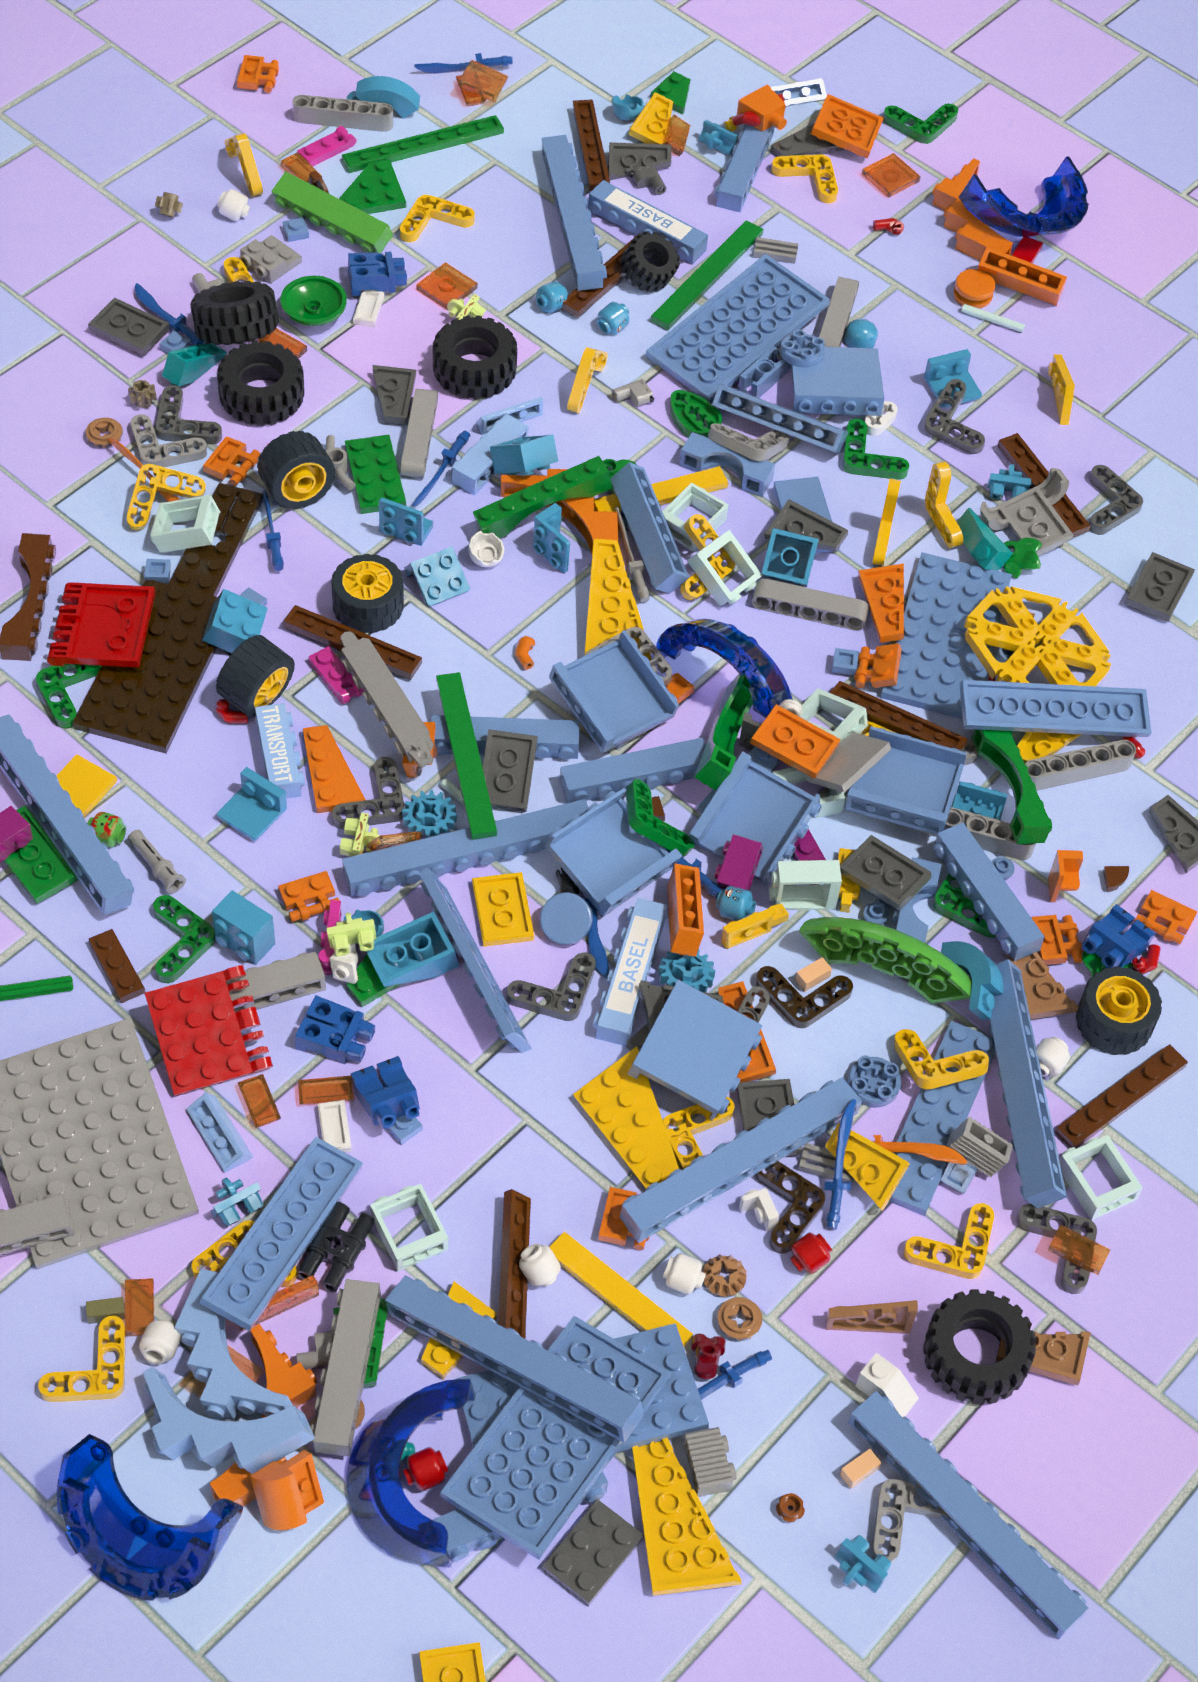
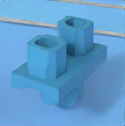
M705 120L698 140L707 144V147L710 149L715 148L727 155H731L734 145L737 143L738 134L730 132L716 123Z
M1009 464L1008 470L999 469V474L991 473L987 482V488H990V498L1002 499L1004 490L1012 491V498L1028 491L1031 486V479L1023 478L1022 472L1014 471V464Z
M227 1177L222 1179L223 1188L215 1193L218 1199L227 1195L229 1198L213 1206L211 1213L214 1218L219 1216L220 1220L228 1228L241 1220L235 1209V1206L243 1202L249 1214L258 1211L264 1206L259 1195L261 1188L258 1182L237 1193L236 1190L244 1186L241 1179L233 1183Z
M861 1535L856 1536L852 1540L846 1538L841 1543V1547L834 1557L841 1563L839 1568L847 1574L843 1583L849 1586L855 1581L861 1587L866 1585L876 1593L888 1575L887 1572L892 1564L891 1561L881 1554L874 1560L867 1556L865 1553L870 1545Z

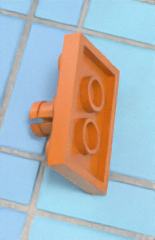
M776 704L751 738L750 744L815 779L839 746L841 739Z

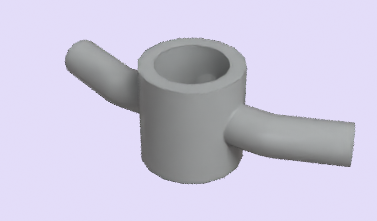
M328 435L326 437L325 450L334 464L336 470L335 480H339L348 490H353L356 484L347 476V454L343 449L335 447V437Z

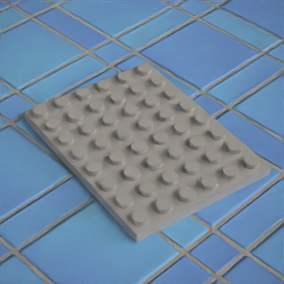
M131 1017L0 1060V1157L16 1205L25 1201L33 1203L43 1200V1197L49 1194H63L70 1203L76 1233L30 1246L37 1270L199 1213Z

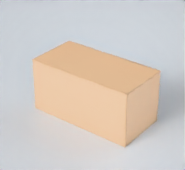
M822 957L797 971L795 981L806 992L830 978L832 968Z
M868 1449L841 1469L840 1476L852 1489L879 1470L881 1461L871 1449Z

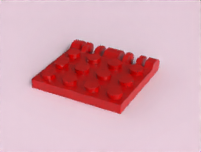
M66 583L64 595L62 596L64 605H61L59 608L55 631L52 636L55 642L50 645L47 662L52 666L84 664L139 667L155 598V588L152 586Z
M243 965L145 992L144 995L174 1097L273 1067L270 1056L249 1061L251 1058L267 1054L269 1052L267 1046H260L248 1052L245 1048L244 1043L256 1041L264 1037L263 1030L251 1032L243 1036L241 1034L242 1031L261 1025L256 1007H249L237 1012L234 1010V1008L254 1002L253 996L246 995L232 1001L229 994L249 986L248 980H241L227 985V982L246 976Z

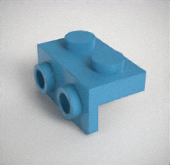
M960 781L952 807L1001 820L1008 795L998 790Z

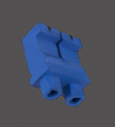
M386 251L385 255L382 253H348V275L352 296H361V290H377L379 292L388 290L389 293H394L395 286L407 285L404 257L393 258L391 251Z
M1116 904L1112 907L1109 914L1092 925L1081 947L1088 954L1095 953L1101 957L1102 965L1106 968H1123L1124 965L1129 964L1134 958L1147 950L1156 933L1139 920L1132 924L1135 917Z
M315 995L306 1013V1017H304L295 1035V1049L306 1052V1050L314 1051L329 1059L338 1060L339 1063L344 1065L348 1059L361 1062L366 1052V1046L356 1041L358 1038L370 1042L375 1034L376 1025L364 1020L363 1012L357 1010L355 1012L348 1007Z
M399 1056L377 1063V1071L371 1065L350 1073L354 1093L369 1117H371L374 1126L380 1124L386 1129L394 1126L396 1118L405 1115L406 1118L413 1119L420 1115L417 1090L403 1069Z

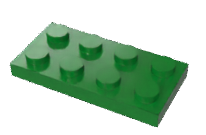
M390 435L344 440L352 479L356 484L355 492L361 514L379 512L380 498L406 506V498Z
M25 805L16 811L30 824L33 839L26 846L11 853L3 862L33 901L38 904L79 879L35 816Z

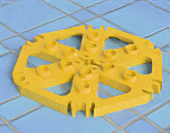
M1008 586L1005 587L1002 593L998 588L995 591L992 590L968 615L964 622V627L967 628L964 633L965 640L992 680L998 675L996 679L998 682L1030 683L1026 677L1038 666L1049 684L1098 686L1111 669V663L1108 662L1111 657L1110 651L1082 612L1076 616L1078 613L1077 608L1073 611L1066 608L1067 601L1059 605L1062 601L1060 598L1012 586L1010 588ZM1022 599L1038 604H1047L1050 606L1051 612L1038 625L1023 604ZM991 605H994L998 608L1009 626L990 622L984 618L983 614ZM1079 625L1093 646L1060 638L1071 626ZM1040 641H1041V642H1042L1041 645H1040L1039 647L1037 646V647L1035 648V645H1036V644H1039ZM985 644L1015 652L1006 662L1001 663L993 657ZM1067 665L1091 670L1095 673L1087 682L1082 683L1076 680Z

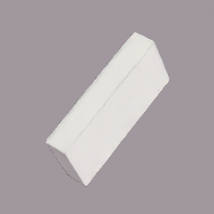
M362 290L353 317L354 325L375 328L384 300V292Z
M345 1100L318 1103L322 1140L345 1153L352 1152Z

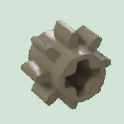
M163 192L161 197L157 196L155 206L160 208L159 214L174 217L175 213H181L183 203L178 201L179 196L168 192Z
M138 380L134 382L133 388H128L130 403H135L139 408H147L151 406L152 400H157L155 385H150L146 380Z

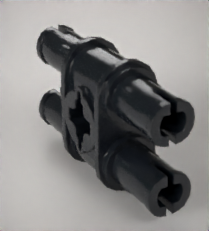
M341 1202L336 1203L328 1218L307 1247V1255L297 1271V1275L300 1278L311 1281L321 1262L325 1261L332 1264L322 1282V1286L333 1293L337 1292L345 1275L355 1268L354 1263L360 1252L366 1248L365 1239L375 1223V1219L372 1216L361 1213L351 1232L341 1230L340 1228L350 1212V1208Z

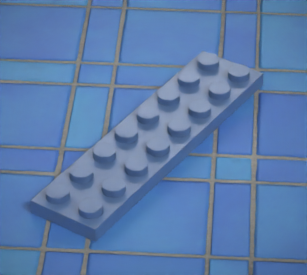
M962 680L959 684L964 729L1149 737L1152 734L1146 689Z
M428 867L419 872L424 881L420 885L425 894L433 899L434 902L431 903V906L435 913L444 920L441 923L444 931L449 937L452 936L455 942L452 943L455 952L465 960V963L462 965L466 973L476 981L473 985L476 992L481 998L484 997L487 1004L484 1007L492 1019L495 1018L498 1025L495 1028L502 1040L506 1039L512 1049L516 1047L521 1053L529 1051L532 1048L447 887Z
M951 1021L934 1061L979 1050L988 1055L989 1069L994 1057V1038ZM949 1067L945 1069L948 1072L958 1071V1069L954 1067ZM986 1074L934 1089L921 1088L897 1142L932 1143L947 1146L950 1134L967 1119ZM892 1152L908 1161L910 1165L889 1201L925 1216L948 1162L933 1160L915 1153Z
M315 1137L204 1293L200 1304L250 1331L314 1239L336 1203L340 1201L361 1170L363 1162Z

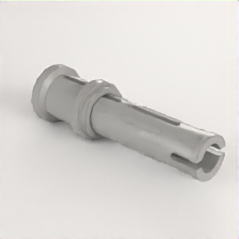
M140 829L132 831L128 835V841L150 865L153 876L165 885V891L173 894L183 888L186 878L176 872L174 864L160 855Z

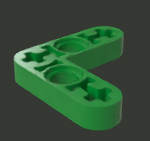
M950 103L943 104L923 121L898 106L890 105L884 109L883 121L922 144H930L957 120L958 107ZM933 122H938L942 125L933 124ZM905 123L913 124V126H907Z
M852 419L848 422L846 429L848 434L845 440L843 469L847 473L902 480L907 477L910 465L906 459L865 453L867 424L860 419ZM855 429H858V435H854ZM858 444L861 448L853 449L849 445ZM872 463H878V464H880L882 467H881V468H873V467L871 466V464H872Z
M65 664L64 666H50L36 674L38 690L59 727L65 729L73 727V721L77 715L76 708L65 688L96 677L102 665ZM68 669H74L77 671V673L72 676H67L64 674V672ZM54 695L63 696V699L59 702L50 700ZM65 709L67 716L70 717L65 718L62 716L61 710Z
M634 779L626 788L628 822L631 828L668 850L673 851L677 849L682 856H687L695 846L694 841L686 833L653 816L652 795L649 786L642 780Z
M948 873L935 895L933 902L935 911L985 937H996L995 934L993 935L989 931L982 915L977 914L972 901L963 897L964 894L961 888H954L950 885V881L956 880V878ZM944 900L949 901V903H946V905L942 904L941 902H943ZM956 904L959 905L957 911L954 910ZM969 909L974 912L975 916L967 918L963 916L961 911ZM979 916L982 917V919L980 920V923L977 922Z
M161 895L153 903L156 918L182 936L157 961L155 966L158 980L169 984L175 982L214 945L216 939L214 928L211 924L174 897ZM184 917L191 920L188 926L177 924L178 920ZM208 933V938L203 936L199 939V934L206 935ZM185 948L193 951L192 955L186 958L179 955V952ZM172 967V972L166 971L163 973L164 968L170 969Z

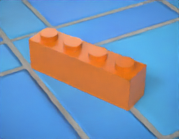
M986 247L978 266L979 270L990 274L996 284L1055 306L1058 305L1067 280L1065 275L990 247Z
M674 863L667 884L670 950L672 953L696 957L704 935L700 872L697 867Z

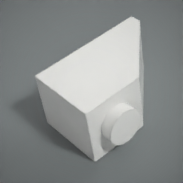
M877 1352L860 1372L855 1386L867 1396H871L875 1391L881 1396H887L893 1402L895 1410L902 1417L909 1413L919 1399L900 1369Z

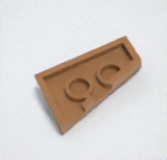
M1037 952L1017 961H1013L1010 955L1005 953L1006 959H1009L1021 970L1030 1019L1077 1012L1079 1006L1065 994V988L1060 982L1057 983L1049 973V967Z
M918 1300L829 1308L826 1316V1330L910 1334L918 1312Z
M1035 1332L1036 1342L1034 1346L1036 1347V1352L1029 1371L1078 1386L1081 1380L1091 1332H1081L1080 1334H1066V1332L1038 1334ZM1002 1337L995 1359L997 1362L1003 1360L1006 1354V1347Z

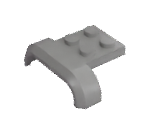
M1051 468L1048 477L1040 485L995 507H987L985 501L981 504L980 514L991 529L1002 530L1009 527L1018 540L1029 537L1039 540L1042 543V547L1036 552L1038 556L1073 539L1072 532L1052 506L1064 496L1069 487V480L1061 469Z

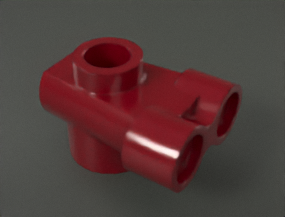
M697 1333L692 1337L691 1349L695 1352L696 1358L694 1373L699 1378L712 1379L716 1376L720 1356L725 1353L726 1341L723 1337L715 1336L708 1338L702 1333Z

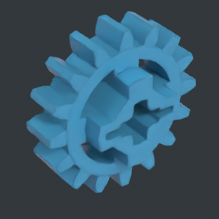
M430 790L429 795H425L423 791H420V797L411 795V802H405V809H402L403 826L408 827L409 834L416 832V839H419L421 836L429 838L448 833V829L454 830V822H457L456 805L451 804L450 797L443 799L442 792L436 796L433 790Z
M698 949L696 957L680 955L678 953L674 954L668 951L666 958L662 957L659 965L658 975H660V984L675 986L679 979L691 987L707 993V988L712 987L715 977L714 962L708 961V954L699 955L700 949Z

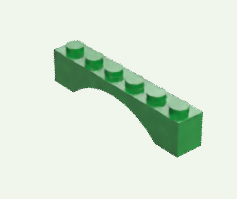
M596 456L473 511L477 529L482 533H494L499 539L505 537L523 519L546 505L569 498H592L612 489L609 471L601 457Z
M743 670L726 687L695 774L696 779L714 790L732 772L736 760L733 753L734 745L742 726L744 713L749 712L762 684Z
M974 729L971 739L978 755L998 769L1012 789L1015 798V813L1009 827L1016 843H1045L1049 833L1052 831V820L1046 813L1044 803L1037 793L1036 785L1032 782L1028 773V767L1024 764L1020 755V749L1014 742L1012 731Z

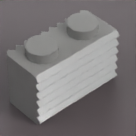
M968 1117L950 1134L947 1147L961 1154L969 1164L978 1168V1172H983L992 1178L999 1169L1009 1162L1013 1145L1004 1140L1003 1137H999L994 1131H990L985 1125H981L980 1122L977 1123L976 1119L973 1120L972 1117Z
M719 1427L685 1433L683 1443L698 1497L730 1491L733 1480H736V1471L733 1462L728 1463L726 1453L729 1452V1444L726 1435L721 1436Z

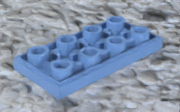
M818 476L774 481L773 488L780 511L788 499L832 521ZM817 549V550H816V553L831 552V551L822 550V549Z

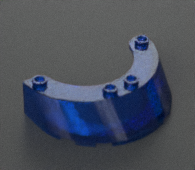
M1069 156L1065 157L1053 176L1046 177L1041 182L1044 205L1038 214L1030 211L1026 214L1018 210V205L1012 202L1000 188L986 190L977 174L971 177L958 197L964 204V207L980 221L1000 232L1018 237H1036L1068 232L1081 223L1089 206L1086 198L1088 190L1085 181Z
M706 618L694 619L670 626L658 638L656 648L664 658L669 656L676 660L681 655L682 648L692 652L698 646L722 657L740 676L745 674L751 684L748 689L752 696L753 710L765 718L776 704L779 705L784 700H793L786 679L773 659L758 645L755 638L747 636L732 624Z
M454 1379L438 1382L390 1404L367 1424L353 1447L346 1478L348 1501L357 1524L368 1539L386 1551L388 1555L399 1560L419 1565L452 1567V1560L447 1551L449 1540L447 1529L440 1522H436L420 1513L407 1499L400 1480V1461L407 1441L421 1424L427 1421H443L444 1412L459 1409L468 1400L475 1401L476 1394L471 1379Z
M88 1434L63 1454L57 1483L58 1514L63 1515L67 1527L65 1532L66 1538L76 1554L80 1552L92 1566L89 1570L109 1587L130 1597L153 1601L155 1598L168 1597L170 1600L188 1593L208 1574L242 1515L244 1506L223 1498L217 1500L209 1512L202 1519L186 1525L166 1524L142 1512L126 1495L115 1471L112 1448L104 1440Z

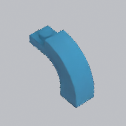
M372 76L357 81L356 91L350 92L346 99L389 104L402 118L419 110L420 95L411 86L401 80L387 76Z
M961 941L942 942L941 953L972 977L969 1010L981 1020L991 1019L992 1009L995 1005L994 995H1001L1004 990L1003 979L998 966L972 944Z

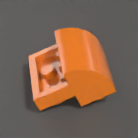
M303 1450L282 1464L273 1461L250 1475L263 1525L270 1529L289 1530L299 1527L308 1522L306 1514L324 1503L312 1454L306 1450Z

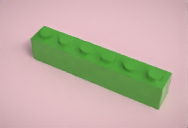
M286 171L271 191L275 198V203L281 208L285 209L287 207L297 216L308 218L314 225H322L331 234L343 236L348 243L360 245L367 253H381L393 237V233L387 223Z

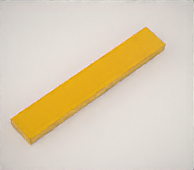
M718 466L651 485L659 505L671 503L691 483L705 489L709 493L728 488L729 482L721 467ZM615 494L594 499L596 511L616 512V507H618L621 512V504Z
M565 1231L549 1247L558 1259L561 1267L642 1332L676 1323L683 1347L692 1339V1332Z

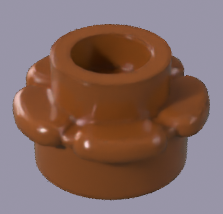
M785 1494L779 1498L776 1512L779 1516L783 1517L784 1521L795 1522L796 1519H801L805 1513L803 1500L796 1494ZM788 1506H792L793 1510H788Z

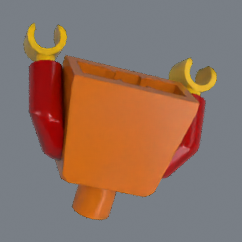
M768 84L738 100L737 115L731 116L728 121H724L725 129L732 132L739 125L746 124L760 131H765L772 126L782 130L787 123V120L784 118L786 109L784 96L776 94Z

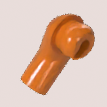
M529 636L521 637L515 649V656L525 670H529L534 666V661L528 653L529 650L533 649L532 646H535V640Z

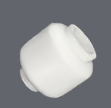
M230 189L227 192L223 191L217 203L220 214L235 222L240 220L241 217L246 218L250 210L247 196L234 189Z
M1057 1037L1042 1039L1036 1047L1042 1076H1058L1070 1059L1067 1044Z
M532 1244L521 1253L519 1267L531 1285L546 1287L556 1281L560 1271V1263L548 1246Z
M679 1253L675 1258L670 1256L662 1277L666 1278L667 1287L688 1295L693 1292L694 1288H701L706 1274L701 1272V1261Z
M167 1320L153 1321L146 1326L139 1348L147 1361L153 1364H162L174 1358L181 1336L175 1330L172 1322Z

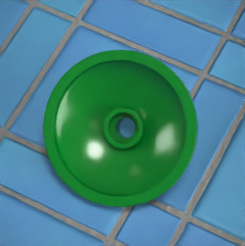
M310 275L297 278L286 285L281 293L280 302L283 312L291 320L307 326H320L328 324L342 315L347 305V296L343 287L333 279Z

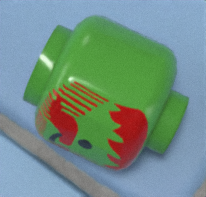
M100 811L95 817H90L87 824L94 828L96 837L106 847L113 848L124 840L127 827L120 816Z

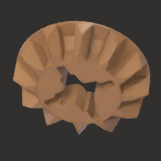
M107 417L93 420L86 428L88 442H93L95 447L102 445L105 448L108 444L112 445L108 441L109 438L121 441V435L123 434L121 424L117 420Z
M719 1254L717 1257L709 1258L703 1267V1273L706 1274L703 1281L704 1285L715 1295L722 1297L736 1295L746 1284L747 1270L742 1265V1261L733 1258L732 1254L729 1256ZM722 1267H724L727 1273H732L729 1275L728 1284L723 1276H718Z
M734 1297L725 1301L721 1305L717 1316L719 1329L726 1333L727 1338H736L738 1341L746 1338L751 1339L757 1332L759 1333L763 1320L760 1308L753 1301L744 1297ZM739 1310H741L742 1318L747 1320L743 1321L741 1328H738L736 1320H732L736 1318Z

